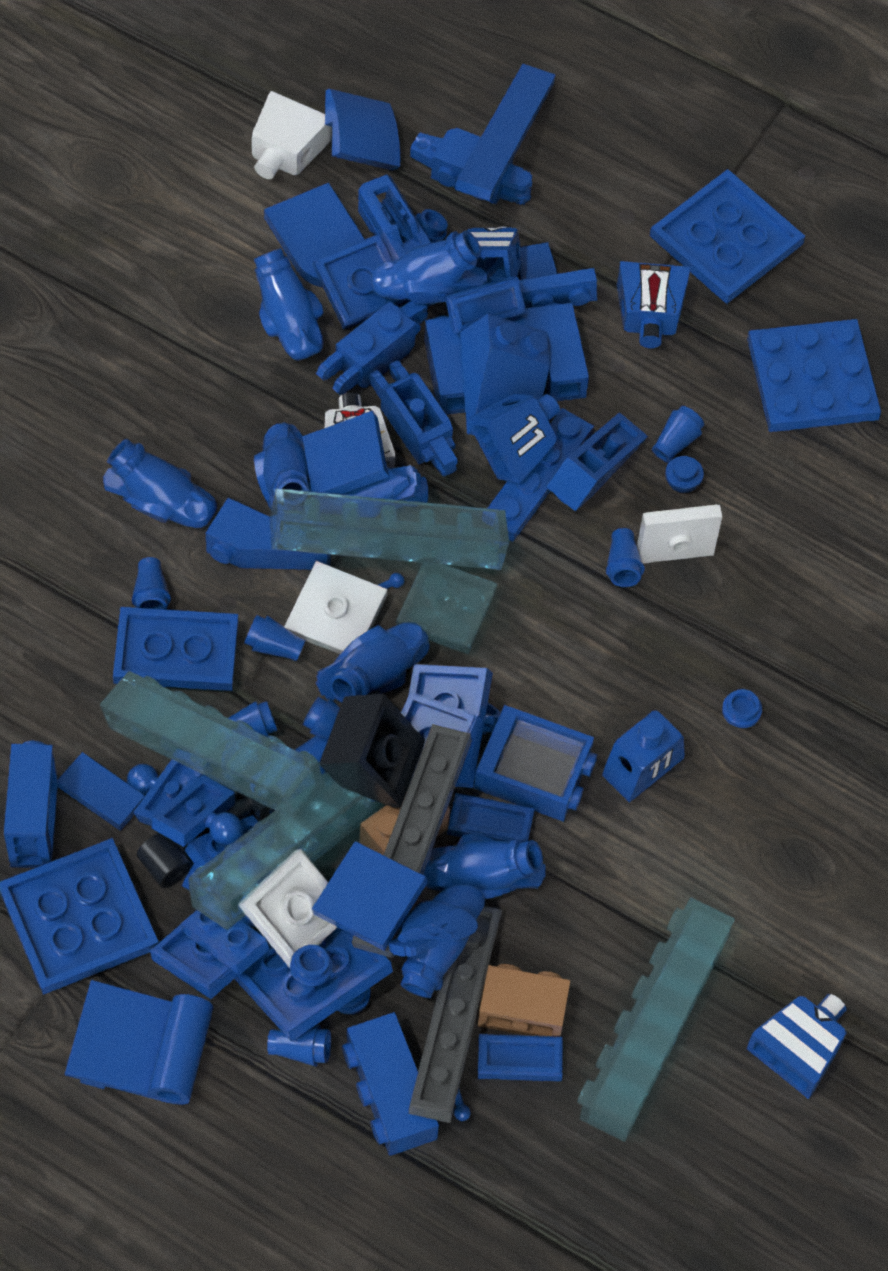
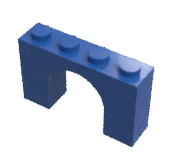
M550 303L541 307L525 308L526 314L507 319L547 332L550 362L546 381L547 394L556 401L586 398L589 375L573 304ZM439 316L435 319L425 320L424 343L435 399L446 415L465 413L460 333L455 334L452 331L449 316Z

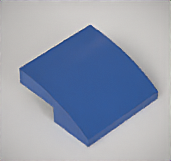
M333 89L326 90L325 125L332 127V157L388 170L399 168V135L390 103Z

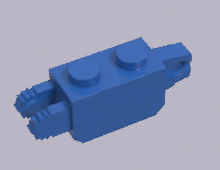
M459 128L447 130L443 138L419 133L412 143L410 157L431 168L432 179L437 180L444 186L455 188L457 178L481 137ZM512 160L489 202L497 205L499 199L502 198L512 203L525 205L531 199V188L529 187H532L533 175L527 172V170L524 171L523 168L513 165Z
M389 301L336 344V352L318 367L316 374L325 381L342 370L344 372L343 375L337 378L332 387L340 396L356 384L361 388L368 387L371 384L368 376L371 372L378 370L383 375L390 369V363L402 360L411 352L415 346V336L421 330L420 324L428 317V305L410 301L399 308Z
M398 360L389 365L390 374L395 380L391 384L387 383L380 371L371 372L368 375L369 380L381 400L382 412L418 465L431 461L443 477L457 470V458L452 451L455 449V443L452 440L453 428L451 422L419 374L412 373L409 375Z

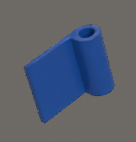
M91 980L64 1075L80 1079V1083L104 1089L106 1086L166 1103L187 1104L190 1102L214 1007L209 1001L194 995L179 994L174 996L171 1002Z

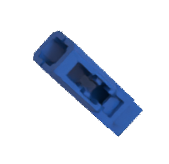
M387 174L362 184L358 190V212L370 232L374 235H381L393 261L398 260L404 254L419 246L431 243L391 176ZM386 192L385 199L380 203L376 195ZM431 303V304H427V305H428V307H429V306H432V305L437 304V303Z

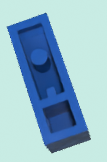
M619 412L565 459L546 487L561 502L576 511L605 484L648 436Z
M227 498L206 531L207 553L223 564L230 563L239 568L312 570L316 561L328 566L331 565L330 544L230 498Z

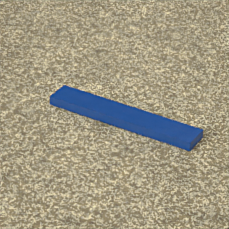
M522 64L457 178L455 190L486 201L491 200L552 89L556 77L555 74Z

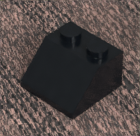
M385 694L344 696L319 765L340 787L390 807L401 808L425 739Z

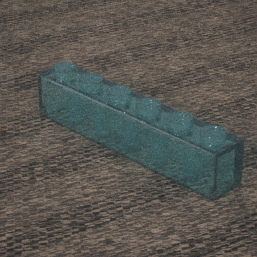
M276 489L270 514L271 549L501 570L509 545L505 510Z
M128 671L100 703L110 729L296 821L325 786L319 762L306 751L299 753L287 747L275 736L270 735L266 737L254 731L250 725L241 720L235 722L226 718L216 708L209 705L206 707L199 705L181 691L172 692L162 687L150 676L143 678Z
M325 772L321 776L316 777L302 791L286 800L276 811L264 820L256 823L246 834L234 843L226 846L221 853L204 866L196 869L188 877L192 907L228 930L246 916L238 904L295 850L301 849L313 863L358 828L360 823L386 805L340 787Z
M691 897L684 910L676 908L667 927V930L671 931L672 934L666 944L659 941L649 962L654 965L649 978L642 975L633 991L632 998L637 1001L632 1011L629 1012L624 1009L617 1021L614 1032L619 1034L615 1044L613 1047L607 1044L604 1046L595 1066L601 1069L595 1082L589 1079L586 1081L577 1102L583 1105L580 1120L624 1142L626 1141L731 934L735 918Z

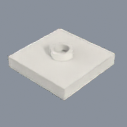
M720 505L643 513L637 543L642 562L651 563L714 555L722 520Z
M316 561L284 627L310 643L341 654L353 640L372 629L388 595V591L386 588Z
M301 849L295 850L238 904L289 968L291 958L296 950L306 945H319L337 928V926L315 916L312 912V907L328 882Z

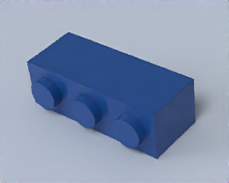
M395 1012L347 1028V1043L342 1045L343 1055L348 1068L356 1067L361 1080L356 1082L358 1095L364 1107L371 1106L375 1119L371 1120L370 1123L377 1144L385 1143L389 1156L437 1140L439 1128L437 1120L408 1114L418 1071Z

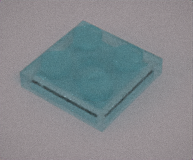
M424 558L398 615L396 625L406 622L417 623L425 630L430 641L469 654L496 594L497 583Z

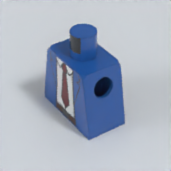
M620 261L617 291L623 329L627 332L640 333L639 343L641 346L656 348L662 343V335L672 336L676 334L686 295L690 267Z

